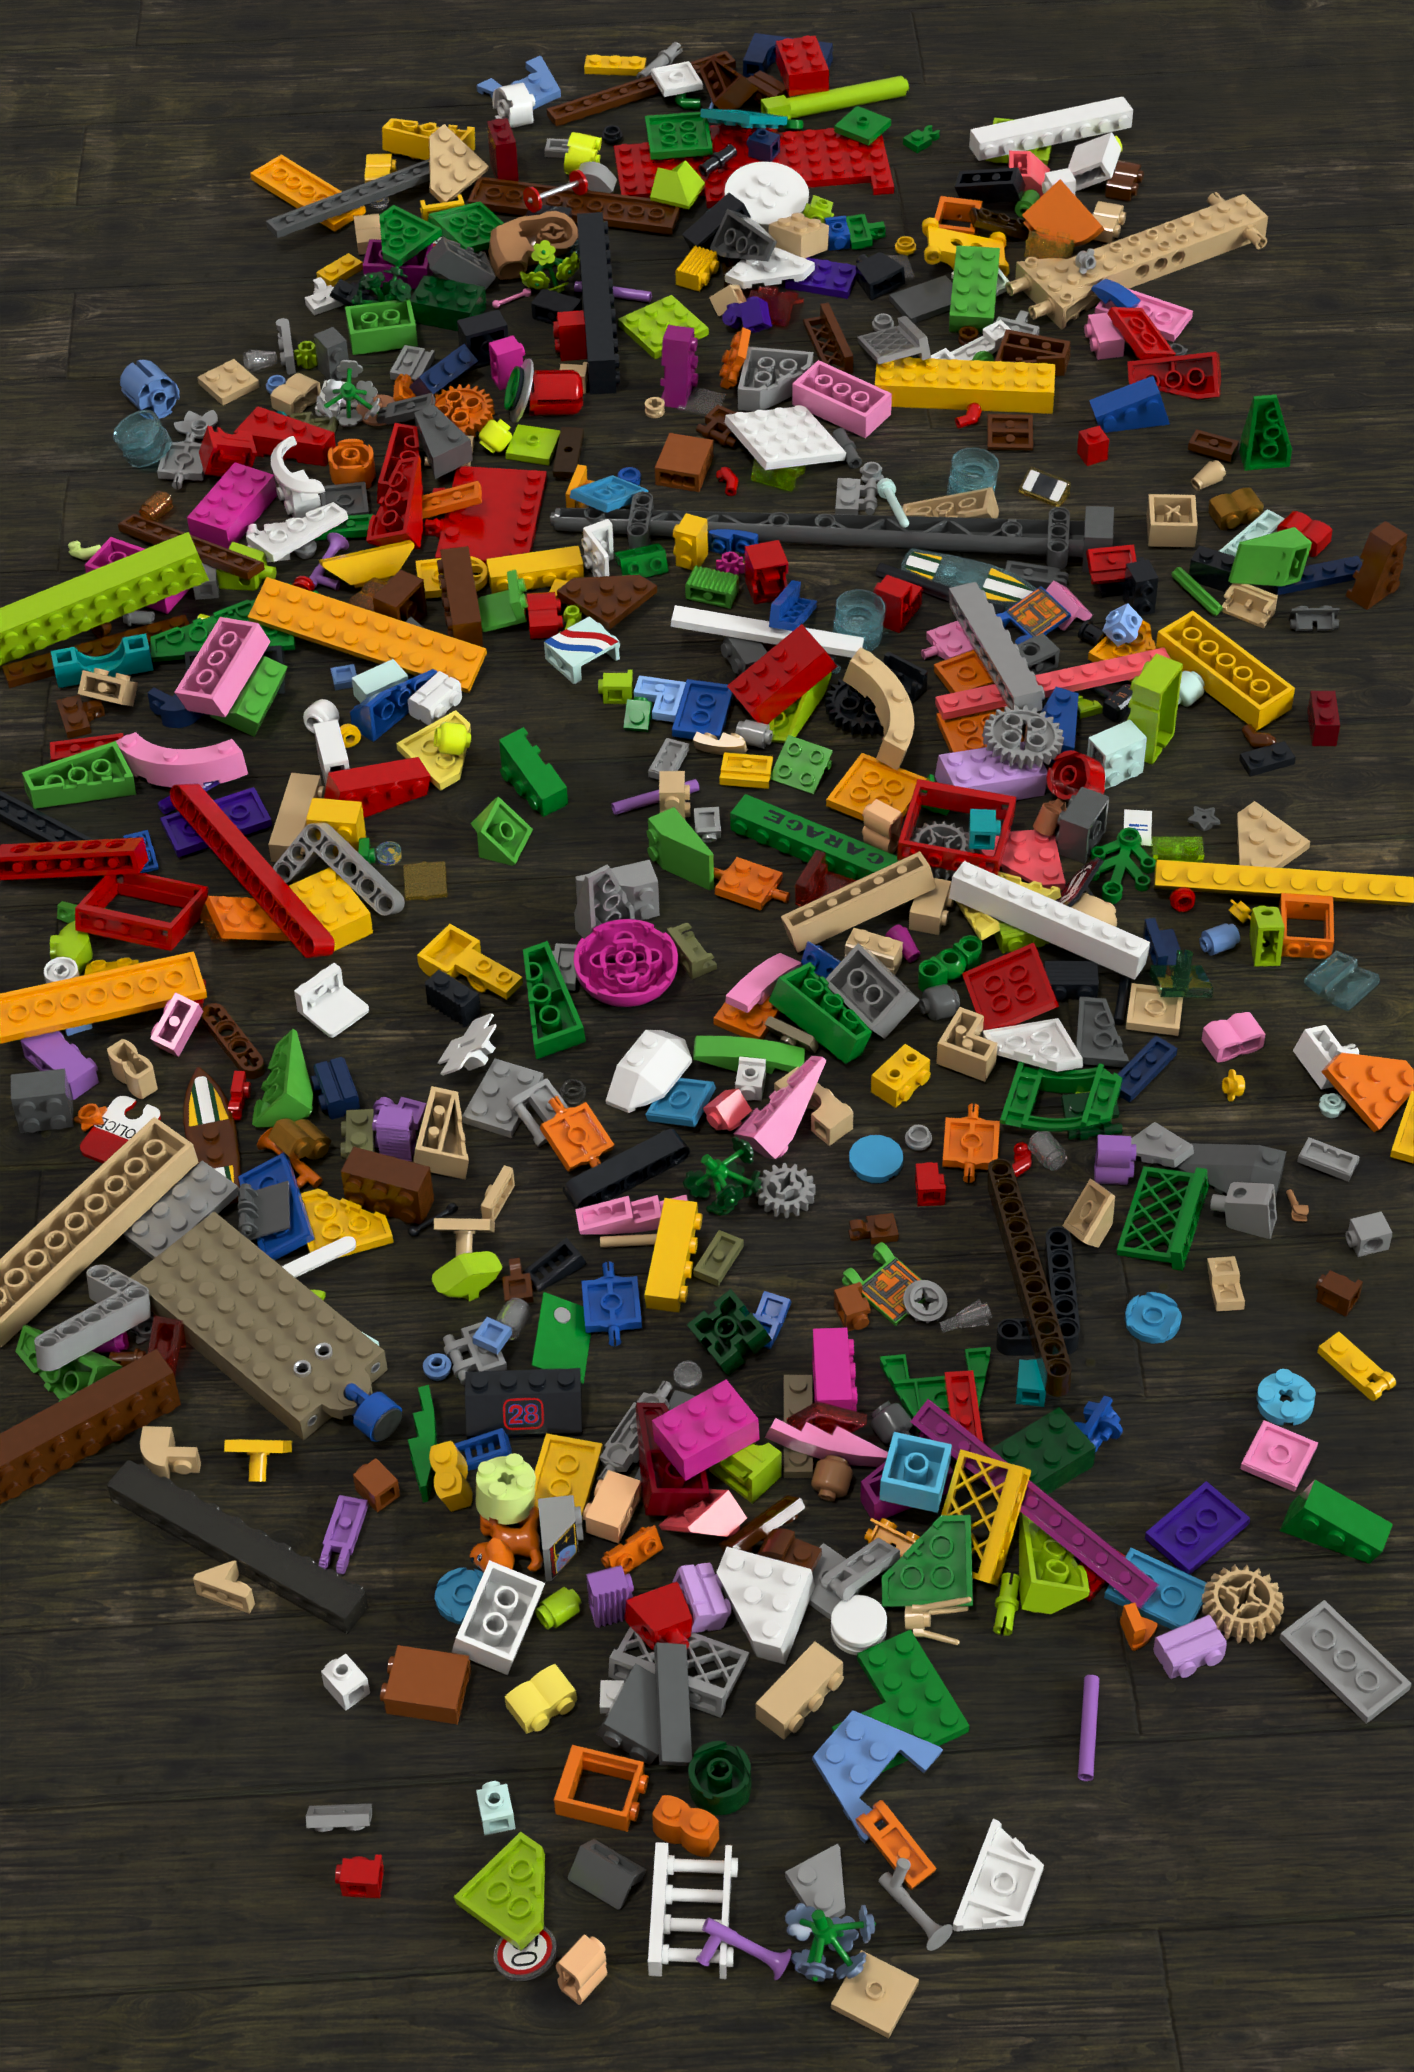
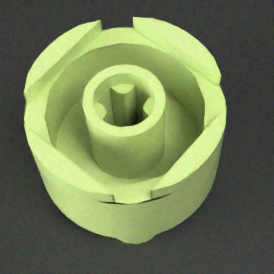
M513 1453L479 1464L476 1474V1508L483 1518L489 1520L490 1517L498 1520V1524L509 1525L521 1522L530 1515V1510L534 1508L536 1476L532 1467L523 1461L521 1455Z

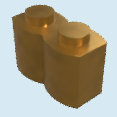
M1246 487L1238 489L1231 494H1221L1210 499L1208 513L1220 530L1236 528L1241 523H1252L1263 513L1264 505L1252 488Z
M291 1119L278 1120L268 1136L275 1145L292 1159H300L305 1156L312 1160L322 1158L328 1152L332 1141L307 1119H300L295 1122Z

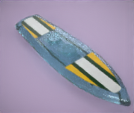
M914 548L910 549L905 555L900 568L951 588L976 582L979 588L985 591L988 601L1004 606L1005 609L1011 608L1036 590L1029 582L1005 569L967 558Z

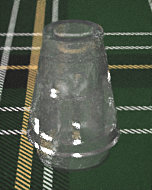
M249 349L248 352L243 353L245 369L253 372L277 364L276 352Z

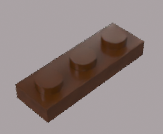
M786 1495L740 1528L737 1533L723 1540L719 1545L723 1552H725L726 1547L750 1553L753 1549L752 1546L760 1540H765L771 1530L783 1524L793 1522L797 1519L798 1513L806 1507L801 1498Z

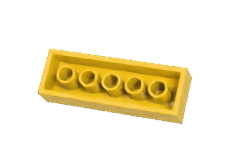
M1194 611L1189 612L1158 631L1156 649L1164 647L1170 659L1183 664L1182 672L1195 671L1199 674L1205 683L1204 691L1244 722L1251 724L1256 731L1292 709L1295 688Z

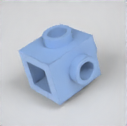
M1127 603L1107 615L1102 631L1118 647L1126 642L1131 643L1137 638L1143 619Z

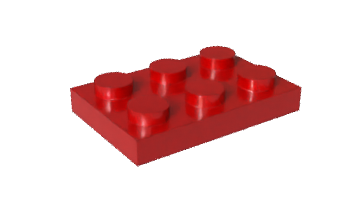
M1110 308L1107 315L1140 360L1175 356L1176 353L1142 308Z

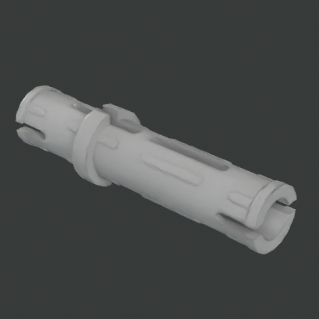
M673 42L666 50L660 51L658 57L637 74V78L651 75L652 68L671 65L673 59L682 53V48L677 51L681 45L678 42Z

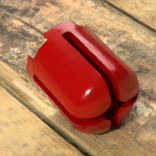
M534 370L529 396V416L575 415L579 413L583 406V382L580 374L575 370Z

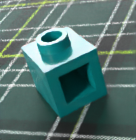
M970 809L969 849L994 850L995 837L1000 836L1001 820H996V810Z
M1019 1359L1016 1404L1044 1407L1046 1390L1044 1389L1037 1361L1035 1359Z

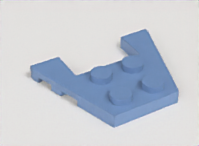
M541 56L525 62L526 70L531 74L512 83H524L529 94H533L535 98L533 110L561 97V90ZM490 78L477 84V92L480 94H484V92L489 93L492 98L494 90L502 86Z
M852 1710L813 1755L812 1760L831 1792L837 1797L848 1820L854 1825L860 1840L866 1843L869 1837L859 1828L855 1821L862 1813L868 1814L872 1811L860 1799L863 1793L898 1753H901L920 1771L925 1773L940 1756L943 1749ZM880 1820L876 1824H874L877 1827V1829L883 1823V1821Z

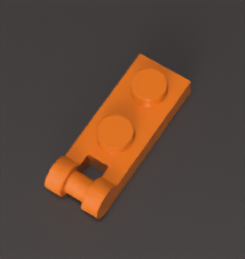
M882 1800L875 1803L873 1810L868 1814L862 1813L855 1819L859 1828L867 1834L894 1870L899 1858H905L910 1861V1869L907 1871L903 1881L910 1891L936 1871L933 1863ZM882 1820L887 1826L879 1831L874 1824Z

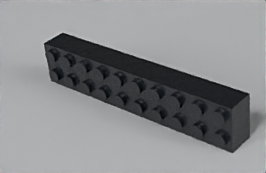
M603 212L577 214L589 391L590 395L616 393V384H620V371L615 370L619 369V354H616L618 353V339L616 338L617 328L615 323L613 280L611 279L609 235H604L608 234V221H603Z

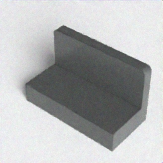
M593 1839L580 1846L569 1872L568 1880L614 1908L621 1909L631 1887L643 1880L646 1869Z

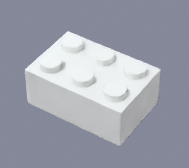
M489 1560L455 1638L452 1653L468 1655L470 1660L508 1675L537 1607L545 1583Z

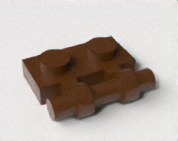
M716 405L705 416V424L707 425L698 424L696 432L702 434L706 439L718 441L724 447L736 448L738 440L733 438L736 437L735 434L724 423L726 415L735 414L736 412Z

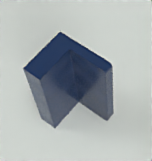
M1155 918L1145 919L1143 938L1150 942L1148 953L1155 973L1162 974L1185 970L1186 964L1174 930L1159 931Z

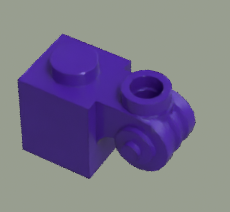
M757 296L749 297L746 299V302L740 304L732 303L727 305V310L722 318L723 322L731 328L738 329L743 324V327L751 330V333L772 327L768 303Z

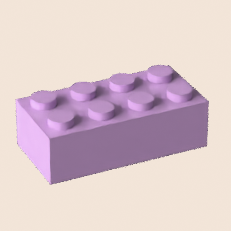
M1024 742L1020 743V749L1022 751L1025 745ZM987 747L938 756L935 778L938 783L1015 796L1016 800L1044 796L1047 770L1044 764H1042L1041 768L1033 764L1032 769H1029L1027 764H1023L1022 769H1019L1017 763L1009 766L1008 760L1000 762L1001 756L992 757L993 751H987Z

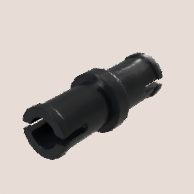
M728 144L720 152L713 153L710 159L698 166L700 174L707 177L717 168L721 169L724 167L727 161L737 156L736 148Z

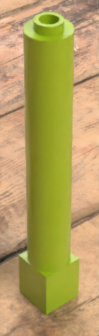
M896 76L790 98L780 95L761 99V113L787 116V119L791 120L793 118L903 97L909 91V84L903 76Z

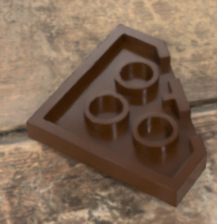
M641 575L572 578L557 590V597L569 605L577 606L581 613L588 617L590 616L597 623L610 630L656 594L657 585Z

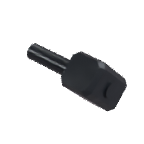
M1124 684L1114 693L1103 686L1089 688V690L1105 699L1103 702V715L1114 722L1120 721L1130 713L1131 709L1128 705L1133 693L1130 690L1131 685Z

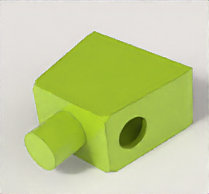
M235 542L231 543L230 550L264 562L265 570L250 580L220 569L216 571L220 589L255 591L258 589L262 579H266V577L275 579L276 567L267 566L266 554L263 551Z
M1258 906L1252 909L1249 937L1254 967L1280 966L1285 927L1278 907ZM1265 940L1269 941L1270 945L1267 947H1263V943H1265Z

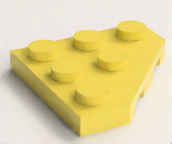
M456 710L396 743L397 750L406 759L420 758L431 775L430 782L440 791L461 779L467 748H465L461 755L440 753L438 747H434L436 727H440L443 722L461 723L466 727L467 733L471 732L470 723Z

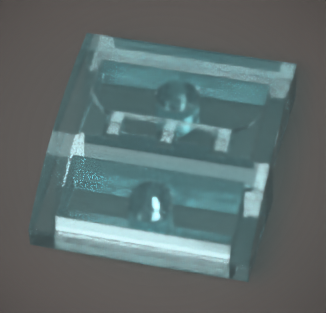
M1335 951L1304 978V983L1333 1005L1349 1011L1380 983L1379 974L1358 967L1357 958Z

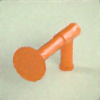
M270 1128L260 1137L257 1148L258 1150L268 1148L280 1155L283 1151L268 1138L272 1130ZM289 1157L292 1167L300 1175L296 1178L299 1189L306 1183H309L314 1188L322 1183L323 1179L304 1162Z

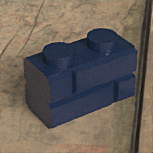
M343 1057L331 1059L330 1062L317 1063L313 1066L315 1075L311 1076V1082L314 1091H320L321 1095L318 1096V1102L321 1111L327 1110L329 1118L333 1120L343 1117L346 1114V1110H360L359 1096Z

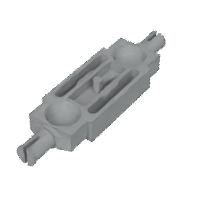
M662 1381L655 1393L648 1394L643 1392L637 1402L665 1403L669 1409L670 1405L666 1396L673 1387L669 1382ZM635 1402L605 1444V1450L599 1457L605 1468L598 1476V1481L604 1479L608 1470L626 1472L632 1462L637 1463L639 1461Z

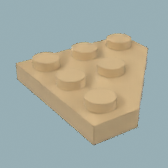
M445 124L430 135L429 190L440 203L451 202L457 195L486 173L489 166Z
M1255 801L1237 813L1238 865L1283 868L1310 847L1308 839Z

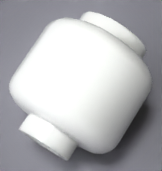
M325 699L315 701L305 710L303 715L304 723L312 733H314L313 724L337 719L339 722L340 718L336 706Z

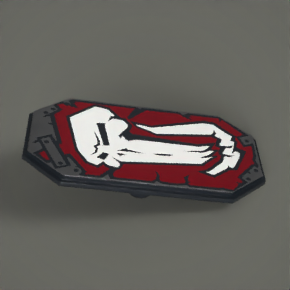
M1097 857L1084 865L1069 880L1061 892V897L1056 901L1072 907L1083 893L1093 896L1088 885L1104 861Z

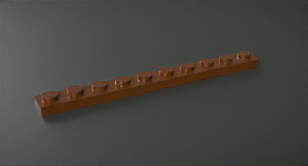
M727 51L690 62L700 79L703 78L699 69L712 56H715L730 68H736V60ZM649 75L548 108L547 117L555 126L564 125L568 122L583 119L586 116L601 113L602 111L619 107L644 97L653 96L661 91L652 76Z

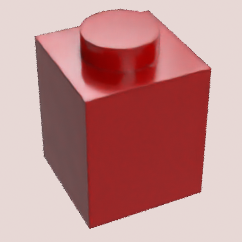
M1096 426L1079 431L1077 453L1086 466L1107 461L1109 438L1101 427Z

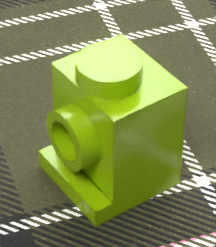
M628 670V673H603V679L598 680V694H603V704H626L627 699L633 700V670Z

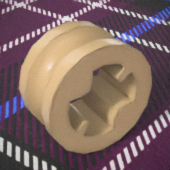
M659 397L648 398L645 401L646 416L655 419L662 417L665 413L664 400Z

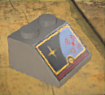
M573 1495L538 1499L546 1581H552L579 1552L578 1540H583L581 1507L574 1506Z

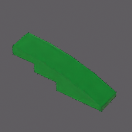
M429 1385L418 1387L422 1411L413 1413L417 1437L408 1439L410 1457L423 1503L429 1501L435 1477V1471L430 1464L429 1453L431 1446L437 1445L436 1421Z

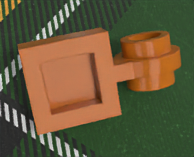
M400 374L396 378L393 395L395 402L416 397L409 388L413 383L409 375Z

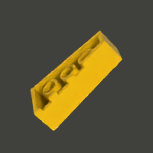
M391 118L382 127L383 150L389 151L392 154L406 155L412 159L428 160L430 157L429 137L440 127H437V123L429 122L418 125V121ZM457 125L448 126L472 151L475 150V127H467V130L457 129Z

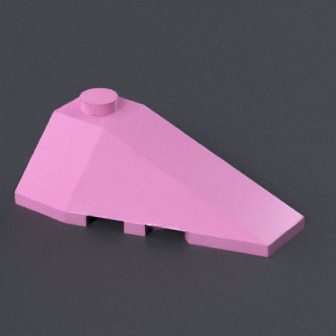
M811 1056L788 1078L787 1083L789 1085L778 1091L775 1090L769 1096L770 1103L761 1111L756 1108L751 1112L733 1134L739 1139L748 1141L755 1151L766 1158L776 1159L784 1155L800 1124L826 1060L823 1057Z

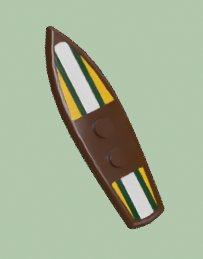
M197 1067L185 1093L183 1106L185 1137L193 1144L199 1163L203 1160L240 1188L238 1178L241 1175L239 1144L232 1112L228 1111L229 1102L215 1080L202 1068ZM238 1196L226 1207L238 1203Z

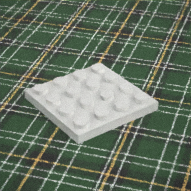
M797 405L790 408L756 410L755 412L746 413L737 412L725 417L724 423L765 470L845 460V450L804 406Z

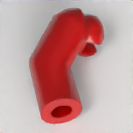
M1024 1142L1017 1143L1013 1148L1015 1163L1012 1166L1016 1178L1030 1169L1032 1165L1031 1150L1028 1149V1145Z

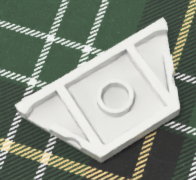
M993 1819L953 1922L954 1931L1023 1926L1043 1873L1044 1865L1033 1854H1029L1019 1840L1016 1838L1012 1839L1001 1828L1002 1824L998 1820Z

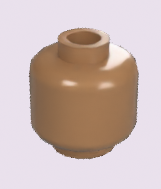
M828 1455L825 1459L817 1462L811 1486L819 1493V1498L835 1501L836 1497L846 1496L853 1475L851 1467L848 1466V1461L838 1456Z

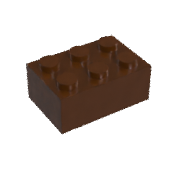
M353 1146L341 1170L345 1199L361 1205L362 1209L367 1211L379 1212L386 1216L401 1219L406 1223L422 1224L434 1202L430 1167Z

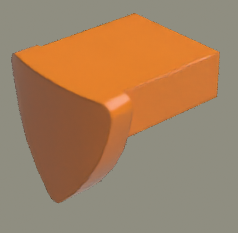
M1135 1602L1123 1606L1120 1624L1131 1650L1136 1651L1151 1640L1158 1625L1150 1619L1141 1617Z

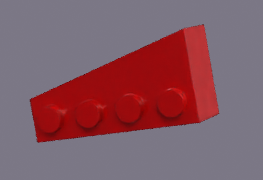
M259 406L233 432V434H236L238 430L251 431L257 451L256 456L264 457L265 454L272 455L273 450L280 442L290 436H294L297 445L292 446L286 451L283 460L294 458L297 459L298 463L326 466L329 463V449L336 447L334 432Z
M419 757L329 772L324 799L362 802L363 815L366 818L427 795L431 775Z

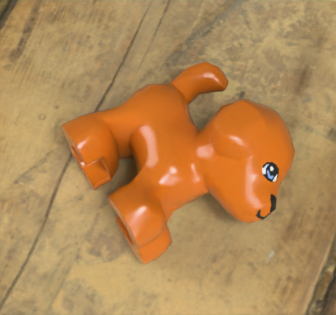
M534 1506L530 1510V1515L523 1521L518 1522L519 1528L498 1524V1520L490 1517L487 1520L480 1515V1530L484 1536H492V1539L489 1542L479 1543L473 1547L470 1553L471 1562L483 1572L489 1560L513 1570L514 1555L531 1558V1563L527 1567L530 1571L535 1572L542 1567L543 1558L540 1552V1537L538 1534V1508Z

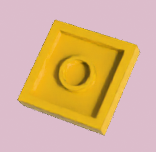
M230 1439L225 1440L224 1452H247V1455H250L249 1481L265 1482L267 1455H270V1453L292 1452V1441Z

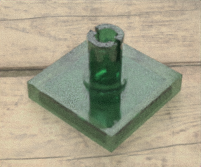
M1182 949L1177 950L1175 965H1150L1149 975L1160 997L1212 998L1213 986L1202 965H1191L1192 951L1184 950L1183 954Z

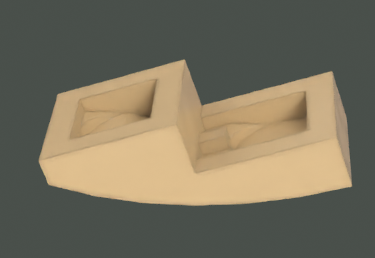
M1235 1256L1207 1258L1210 1286L1216 1311L1244 1310L1245 1300L1240 1286V1272Z

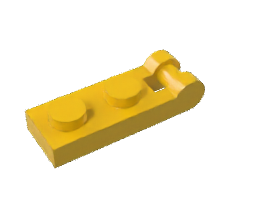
M1337 1332L1318 1347L1317 1353L1371 1401L1377 1400L1382 1396L1384 1390L1388 1391L1396 1385V1380L1391 1373L1384 1372L1340 1332Z

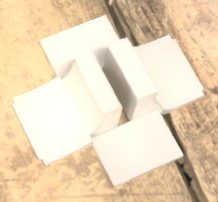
M490 1013L475 1019L464 1036L451 1040L438 1062L439 1065L447 1062L440 1073L444 1076L460 1070L463 1066L470 1071L486 1065L488 1061L486 1055L493 1053L495 1050L489 1038L497 1025L488 1026L494 1016Z

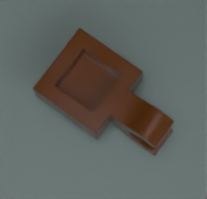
M893 1213L866 1216V1222L860 1219L849 1221L850 1230H848L851 1241L869 1238L871 1244L898 1241L899 1233Z
M520 1257L509 1259L511 1276L502 1277L506 1306L534 1302L530 1273L523 1274Z

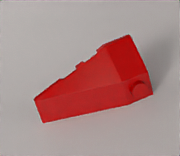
M1217 352L1127 362L1129 384L1153 376L1159 391L1194 399L1220 397L1221 368L1220 354Z
M416 456L398 460L388 481V491L385 497L380 498L378 512L376 515H372L369 521L366 538L369 544L384 546L411 540L414 543L413 549L420 548L423 532L421 458Z

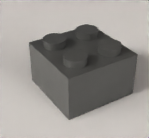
M1081 787L1076 795L1073 794L1071 796L1066 811H1061L1057 820V825L1060 828L1055 841L1058 843L1060 855L1083 864L1086 863L1091 855L1092 848L1097 846L1106 832L1109 796L1085 787Z
M65 1068L11 1075V1102L20 1133L74 1127L73 1099Z

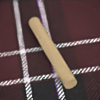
M657 1234L600 1237V1248L655 1245Z

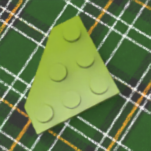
M520 1832L454 1896L458 1906L520 1951L544 1929L545 1853L542 1846Z

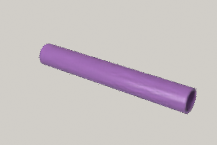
M576 281L574 291L582 293L581 282ZM613 286L614 298L651 302L652 292Z
M696 779L685 782V785H690V793L699 791ZM659 790L611 803L614 815L658 803Z
M1096 1675L1084 1677L1078 1778L1082 1781H1091L1094 1777L1099 1677Z

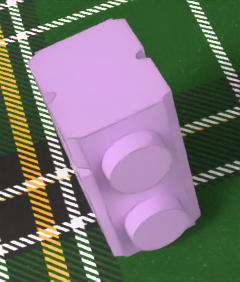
M702 1563L696 1566L693 1564L679 1567L673 1583L676 1581L679 1583L692 1615L691 1633L704 1632L707 1629L708 1631L721 1630L731 1614L730 1601L723 1597L722 1586L717 1574L713 1570L712 1564Z
M1207 1615L1155 1637L1153 1650L1169 1678L1173 1679L1177 1676L1185 1678L1192 1675L1200 1666L1205 1664L1214 1666L1218 1664L1225 1656L1227 1643L1211 1616Z

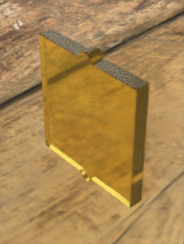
M423 861L418 864L403 865L406 900L424 899L427 901L430 898L447 897L445 861L430 863Z

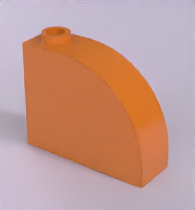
M1061 179L1022 214L1026 219L1023 223L1031 232L1036 230L1046 241L1061 247L1084 245L1094 240L1105 230Z

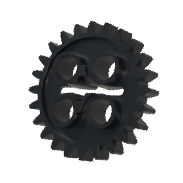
M841 679L838 680V685H831V690L827 691V697L825 698L826 714L829 715V721H834L835 727L842 725L843 732L851 729V735H854L856 731H860L861 736H864L865 732H869L871 736H874V731L876 730L881 734L883 733L884 727L881 726L879 717L875 712L876 706L870 698H865L860 692Z

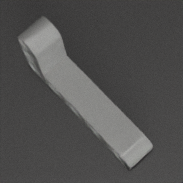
M324 822L308 824L273 866V869L285 883H293L299 881L316 859L321 857L380 915L396 914L404 908L405 901L401 893L338 832ZM317 828L321 833V837L319 840L316 838L315 831ZM334 846H336L339 851L337 857H335V855L333 854ZM301 848H304L306 853L304 859L300 855ZM352 863L356 866L355 875L351 872ZM286 866L290 869L289 878L285 874ZM370 880L374 883L373 892L370 891L368 886ZM388 897L392 900L391 909L386 904Z
M107 1265L90 1267L86 1272L89 1298L97 1304L35 1338L37 1367L43 1371L59 1369L150 1318L151 1309L148 1288Z

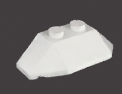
M645 1030L617 1064L606 1098V1104L630 1113L635 1111L637 1107L645 1106L664 1098L692 1063V1057L685 1039L663 1030Z

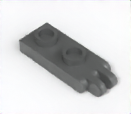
M433 393L389 403L387 407L379 409L376 421L380 424L390 425L415 419V412L431 404L435 405L436 399Z
M1009 560L1004 574L1015 578L1027 587L1034 588L1042 586L1044 589H1047L1053 581L1067 586L1069 574L1061 572L1059 568Z

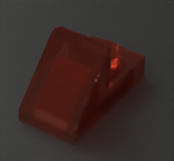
M154 1316L148 1353L157 1349L175 1376L180 1348H186L183 1320Z

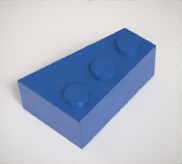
M1153 376L1089 400L1097 424L1104 433L1170 425L1161 394Z

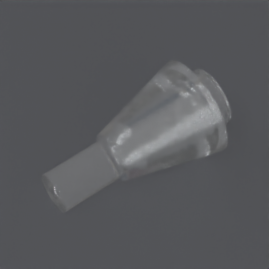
M980 1299L956 1314L955 1317L939 1322L943 1333L958 1327L989 1325L988 1319L992 1318V1314L987 1302L981 1303Z

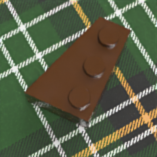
M712 56L699 69L712 102L719 109L739 110L741 105L759 89L715 56Z
M1006 329L995 362L1055 364V376H1064L1070 361L1071 341Z
M1387 521L1370 531L1360 557L1364 561L1360 571L1355 570L1353 578L1356 581L1353 589L1347 590V598L1368 610L1399 588L1400 573L1403 569V557L1407 549L1406 541L1408 535Z

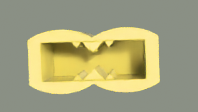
M556 1664L543 1669L531 1680L520 1684L505 1696L506 1708L526 1734L544 1729L552 1717L568 1713L573 1709L577 1701L576 1690Z

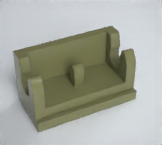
M684 923L674 928H667V934L671 937L677 948L678 961L691 979L717 969L716 962L712 961L714 956L712 953H707L695 938L694 933L689 931L682 934V932L692 928L689 923Z

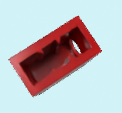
M677 1581L626 1600L625 1621L651 1650H654L656 1643L686 1644L688 1649L689 1642L687 1639L691 1636L692 1615Z

